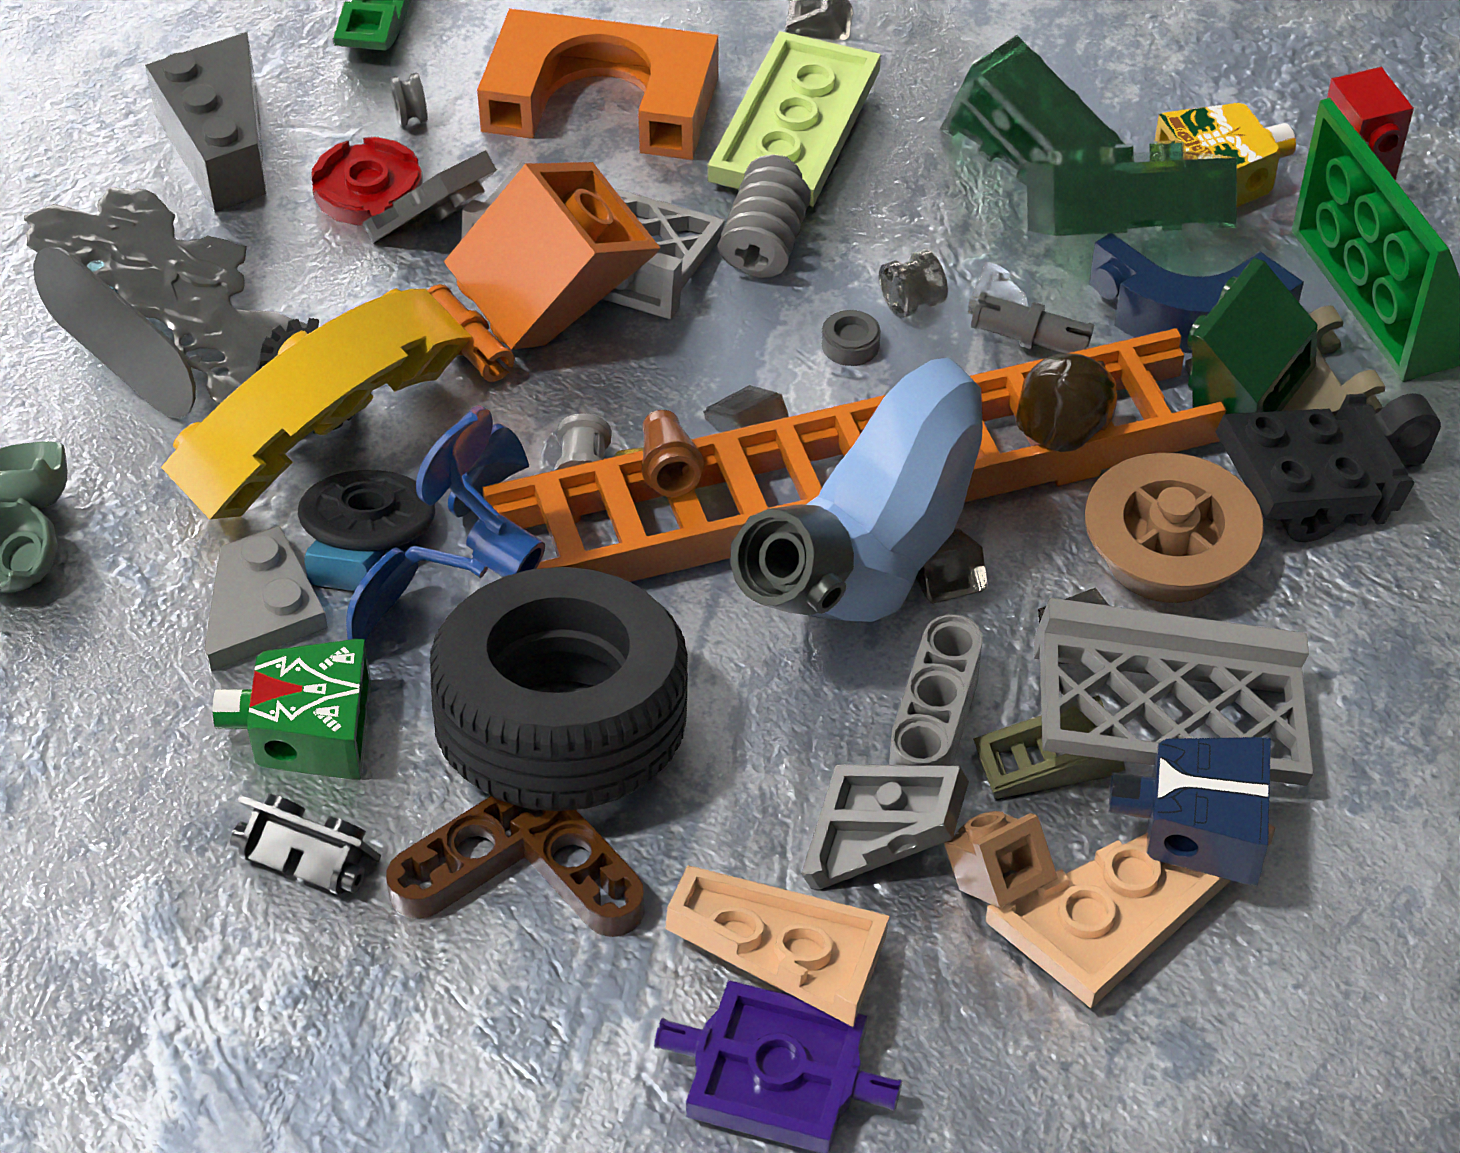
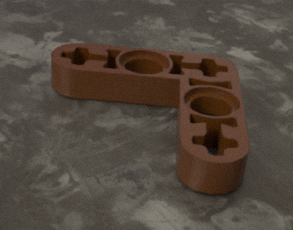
M490 796L400 852L391 860L386 870V881L391 904L401 915L413 919L428 918L441 912L523 858H526L583 922L597 934L608 937L623 936L632 932L641 923L644 916L643 883L640 878L577 810H542L543 815L536 818L529 812L519 816V809L523 807L497 800ZM529 809L533 812L539 811V809ZM511 828V836L507 837L505 832ZM481 836L489 839L494 844L493 849L487 855L480 858L464 857L457 852L458 845L470 837ZM567 845L581 846L590 853L589 859L576 867L559 865L552 857L558 849ZM444 857L446 863L440 866L439 858ZM416 877L422 883L430 880L431 886L423 890L416 884L407 887V880ZM599 877L601 878V888L610 898L618 900L625 896V905L618 908L616 904L608 902L601 906L600 888L595 881Z

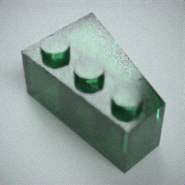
M1018 35L971 65L940 127V130L950 137L961 133L978 144L977 154L987 161L991 162L998 157L1018 170L1016 172V179L1067 213L1110 184L1131 152V149L1120 139L1118 134L1109 128L1082 101L1081 97L1070 89L1046 65L1041 56L1034 52Z
M1184 141L1149 142V152L1134 153V145L1099 146V156L1083 157V149L1048 150V160L1027 162L1028 231L1052 236L1128 233V229L1162 226L1163 231L1182 230V224L1188 223L1214 225L1217 228L1237 227V157L1184 151Z

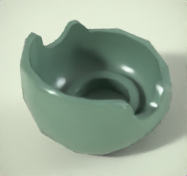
M40 441L0 447V502H17L19 498H23L38 510L57 502L67 483V461L65 446L62 443Z
M19 498L17 502H0V593L28 590L32 585L38 584L50 571L58 543L54 524L35 506H31L29 502Z

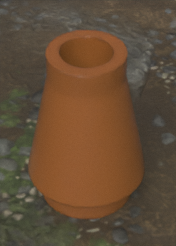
M657 410L650 413L644 419L642 425L644 432L643 479L651 488L663 496L678 497L692 491L700 480L704 469L703 456L681 427L675 413L669 410Z

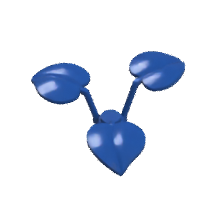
M477 405L473 407L457 424L447 430L436 441L424 458L416 479V493L419 499L429 506L438 502L450 488L451 493L448 498L449 511L458 518L465 516L472 510L480 518L472 527L466 540V545L473 550V558L418 546L410 547L405 553L398 548L391 549L368 571L351 597L346 617L347 640L365 639L366 642L377 622L389 611L406 590L418 569V562L430 561L469 570L480 578L484 576L488 568L499 576L504 577L538 567L545 552V543L503 515H500L483 497V487L501 483L509 476L529 468L528 459L519 438L502 424L493 425L491 412L483 406Z

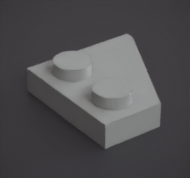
M280 525L220 546L204 646L207 663L211 671L328 628L325 611Z

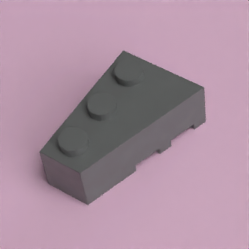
M241 33L182 53H174L164 59L145 64L155 116L214 212L266 195L256 96L257 89L248 33Z

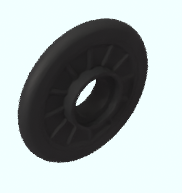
M354 470L329 476L311 486L300 499L298 518L302 527L309 535L326 545L353 551H378L401 546L422 535L433 522L436 509L435 504L429 506L419 499L416 493V481L412 478L383 470Z

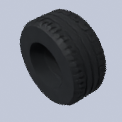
M568 567L527 570L495 580L477 589L459 603L445 619V622L440 626L438 633L434 637L430 651V684L437 743L440 749H442L445 759L465 780L497 800L524 808L549 811L588 809L616 801L641 788L657 775L658 772L668 765V762L675 755V751L681 745L687 721L688 654L682 631L676 624L673 616L644 589L620 577L599 571ZM552 681H573L593 686L584 690L567 693H546L527 689V687Z

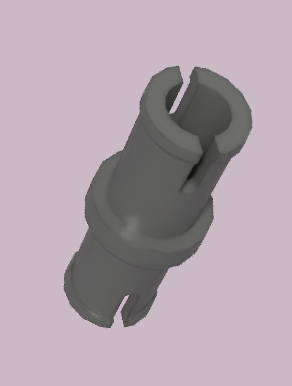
M984 291L978 297L979 305L976 304L971 328H979L1019 340L1020 347L1032 350L1033 346L1036 345L1060 353H1071L1089 347L1095 324H1087L1044 311L1045 305L1033 302L1031 307L988 295Z

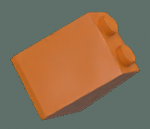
M593 162L526 163L443 262L456 277L457 286L467 298L474 301L488 319L491 331L495 337L506 344L511 350L548 344L654 257L661 248Z

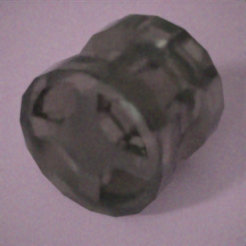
M926 248L911 253L908 261L904 263L893 260L882 264L879 269V283L884 300L889 309L899 318L915 314L920 305L926 304L932 307L944 303L948 297V284L944 269L934 253Z

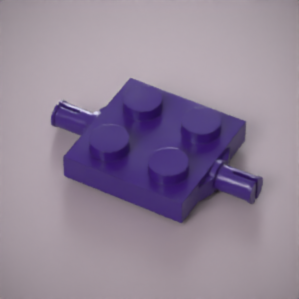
M731 980L727 981L718 1010L705 1023L703 1029L661 1018L655 1035V1049L660 1048L695 1058L696 1074L686 1100L687 1118L819 1153L830 1152L839 1119L850 1107L853 1099L895 1111L902 1087V1080L900 1079L895 1080L860 1070L859 1053L866 1033L867 1015L858 1013L854 1027L796 997Z

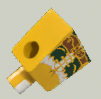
M1232 103L1159 114L1152 157L1199 222H1203L1267 195L1274 187L1279 159L1295 153L1296 139L1292 128L1287 123L1264 128L1247 105Z

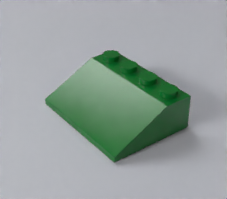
M1332 99L1320 100L1292 233L1402 382L1460 366V276L1450 249Z

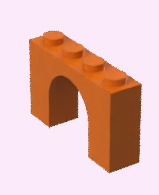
M509 8L477 88L481 132L534 139L547 101L556 90L569 82L595 76L613 77L628 81L644 91L638 110L639 153L693 160L719 77V35Z

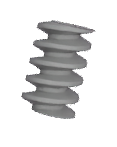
M774 154L758 157L749 164L739 187L738 195L733 202V208L728 215L727 224L717 244L721 257L729 265L748 275L760 278L774 277L784 271L789 262V255L794 249L795 239L800 232V225L805 218V210L810 204L811 191L807 183L802 179V173L798 166L788 157Z

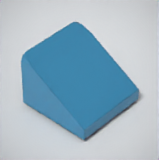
M316 540L307 549L304 557L307 579L311 585L355 591L363 577L382 558L384 550H345Z

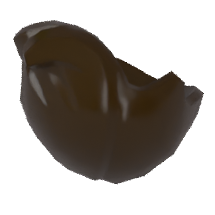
M1058 353L1047 357L1035 365L1023 381L1016 414V424L1024 435L1051 450L1059 452L1074 451L1082 447L1100 430L1105 431L1112 421L1117 405L1116 382L1111 373L1106 369L1104 361H1096L1081 354Z

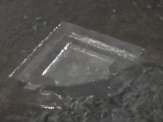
M985 261L969 298L968 314L973 315L976 304L979 305L978 297L982 291L987 292L988 295L1026 306L1027 296L1025 292L1020 290L1009 279L1010 273L1007 270Z

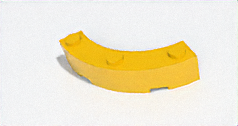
M397 288L392 289L382 297L350 309L309 334L305 331H299L288 338L274 359L232 392L202 422L192 423L179 433L173 442L175 451L161 468L210 520L241 517L271 483L293 463L286 453L314 430L318 435H327L344 421L364 409L374 398L371 392L385 384H388L396 392L414 384L437 380L472 336L425 288L403 291Z

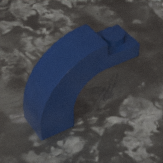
M1110 232L1095 242L1089 285L1096 289L1102 297L1111 300L1117 305L1114 326L1126 334L1136 338L1177 328L1181 335L1180 348L1182 352L1192 353V350L1188 348V336L1194 322L1199 316H1207L1219 301L1226 282L1233 276L1238 277L1254 257L1267 263L1298 302L1300 301L1304 281L1261 251L1237 267L1221 274L1187 276L1174 273L1153 263Z

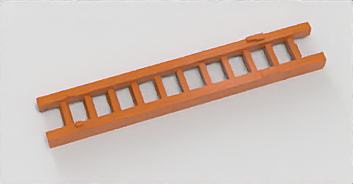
M1177 328L1070 353L1081 354L1096 361H1104L1106 369L1111 373L1116 382V391L1126 389L1144 419L1119 426H1114L1111 421L1105 431L1100 430L1082 447L1074 451H1054L1026 436L1031 445L1030 447L999 453L984 424L985 421L1015 415L1016 417L1023 381L1031 369L1043 359L970 375L981 388L983 429L982 442L971 475L965 502L1055 481L1057 486L1098 477L1102 469L1111 468L1122 461L1136 456L1151 453H1174L1220 442L1216 429L1226 413V409L1222 402L1171 413L1164 401L1165 397L1156 382L1181 376L1184 353L1180 348L1181 335ZM886 395L691 439L704 459V469L694 489L726 482L740 515L708 522L693 489L682 496L667 497L680 529L647 536L634 503L662 497L663 495L656 492L643 479V450L483 487V497L500 515H503L523 529L546 524L558 558L541 561L536 569L555 567L590 569L632 582L729 559L731 557V543L750 516L771 508L807 504L818 497L822 487L810 462L839 455L845 456L855 444ZM787 468L801 500L768 508L754 475ZM607 510L619 543L585 551L575 523L581 520V515Z

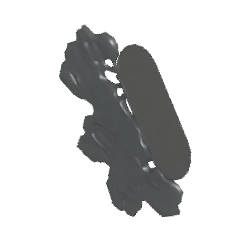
M110 187L106 189L104 196L98 201L97 208L99 213L95 215L59 204H52L24 216V221L31 226L26 232V246L37 252L33 263L34 281L39 296L49 314L64 330L152 407L167 417L180 419L191 412L196 400V384L191 368L207 373L208 381L206 388L211 399L220 405L232 392L256 373L262 344L266 336L271 338L272 330L279 325L286 331L288 321L294 320L277 312L235 309L230 303L229 297L244 290V275L237 270V266L244 263L247 246L212 236L190 241L175 239L173 226L175 214L154 193L140 188L127 190ZM94 260L102 261L104 266L92 272L88 268L90 262ZM147 318H155L167 325L174 334V342ZM300 321L301 327L306 328L307 324ZM184 335H191L194 343L183 346L181 340ZM199 348L214 349L222 352L225 359L223 361L200 362L202 358L196 354L188 357L186 353ZM215 367L227 368L229 373L225 376H218L210 370Z

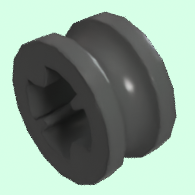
M410 74V79L407 81L399 80L398 76L391 77V93L399 125H407L408 120L411 118L419 119L420 123L426 122L428 120L427 106L419 74Z

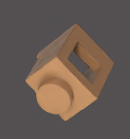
M1000 811L986 812L968 820L966 824L959 828L953 839L944 842L959 890L998 908L1058 879L1038 815L1033 813L1017 819ZM1010 870L1016 871L1014 874L1003 878L1002 874Z

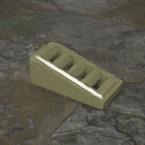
M1099 695L1092 697L1104 708ZM1072 706L1060 715V729L1090 733L1097 728L1075 706ZM1042 715L973 738L995 799L1111 776L1113 772L1120 773L1126 771L1124 761L1072 754L1057 756L1055 752L1043 751ZM1039 746L1044 761L1032 765L1026 748ZM1012 751L1019 770L1006 774L999 753Z

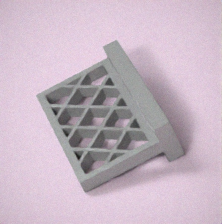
M521 162L485 202L472 199L462 210V239L526 163ZM615 189L635 216L647 218V220H641L640 222L651 236L660 235L664 241L656 242L661 249L654 257L602 299L671 319L680 307L682 288L720 240L721 233L725 227V219ZM689 230L700 234L679 238L675 232Z
M1049 598L1034 637V659H1040L1043 751L1154 765L1159 742L1164 739L1193 738L1189 734L1205 723L1221 738L1263 737L1268 732L1272 733L1290 749L1291 760L1270 758V781L1307 786L1313 776L1302 667L1309 655L1307 633ZM1058 662L1084 665L1095 674L1078 685L1058 667ZM1121 672L1150 674L1160 683L1144 694ZM1186 681L1215 683L1224 693L1209 703ZM1105 683L1129 704L1114 716L1089 695ZM1250 689L1285 693L1286 704L1274 712ZM1170 692L1194 713L1180 725L1155 704ZM1234 701L1259 722V724L1245 734L1220 713V711ZM1072 706H1075L1097 728L1090 733L1060 729V715ZM1140 714L1163 737L1156 742L1138 740L1123 725Z

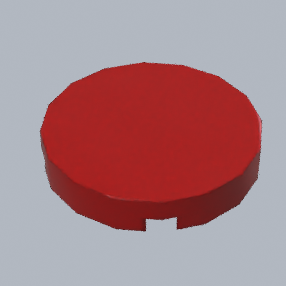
M380 137L363 138L364 144L353 146L349 145V140L334 145L320 155L312 168L314 200L322 212L336 221L363 225L364 221L394 207L393 202L423 184L422 169L418 164V158L411 149L397 141Z

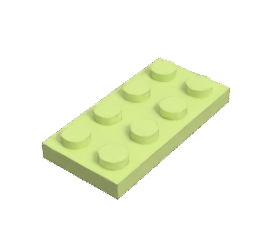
M779 31L708 163V182L739 189L744 179L745 171L753 160L760 156L772 154L786 156L801 171L802 179L807 183L811 191L809 206L813 207L880 72L881 54Z

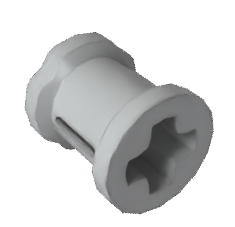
M579 413L564 418L558 425L557 440L562 447V457L555 464V470L603 460L604 452L611 443L612 430L610 425L603 418L593 414Z

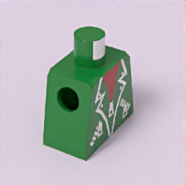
M351 639L263 651L256 657L252 689L215 690L213 697V722L215 729H248L254 762L263 768L361 780L371 684L365 639Z

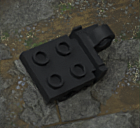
M1412 393L1400 396L1389 402L1380 412H1376L1372 405H1367L1365 394H1347L1336 417L1330 408L1224 414L1216 429V434L1243 482L1256 498L1265 521L1280 519L1291 539L1297 542H1311L1332 533L1348 514L1352 515L1358 526H1366L1371 516L1376 525L1385 524L1391 511H1400L1414 486V481L1408 476V471L1404 465L1424 464L1441 428L1439 418L1423 395Z

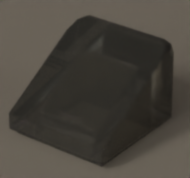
M790 0L785 32L815 39H848L853 7L849 0Z
M751 385L706 407V410L703 411L705 419L719 433L789 417L782 394Z
M954 529L943 545L918 571L916 579L925 597L931 603H938L986 589L987 577L983 547L961 529Z

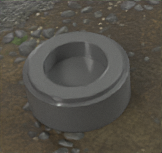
M844 310L832 314L825 320L822 326L821 345L824 354L833 362L846 366H857L871 361L878 354L880 348L881 330L879 323L871 315L857 310Z

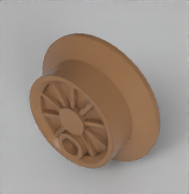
M1151 453L1129 458L1116 464L1103 473L1090 490L1085 507V526L1088 536L1097 552L1106 560L1113 576L1133 593L1158 602H1188L1210 594L1222 582L1233 578L1251 563L1259 550L1263 535L1261 509L1249 488L1223 467L1208 460L1186 454Z

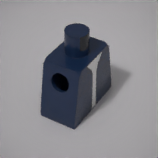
M1271 738L1164 739L1157 746L1152 777L1113 772L1108 814L1148 819L1146 853L1153 860L1247 885L1258 886L1268 847Z

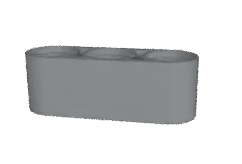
M947 614L929 622L924 630L892 729L889 765L953 766L979 676L983 634L979 626L971 619L962 615Z

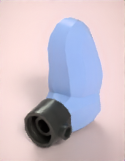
M950 358L930 360L905 375L883 398L855 444L839 462L824 484L818 497L807 504L767 509L747 519L731 543L730 557L735 582L744 595L760 605L792 614L809 615L821 619L873 622L897 612L909 594L918 571L953 533L962 512L971 475L982 442L981 388Z

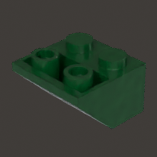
M1254 257L1238 277H1231L1223 287L1217 304L1207 316H1199L1190 330L1188 348L1192 350V371L1188 381V388L1192 391L1193 408L1222 402L1226 409L1225 414L1282 411L1316 367L1318 325L1263 260Z

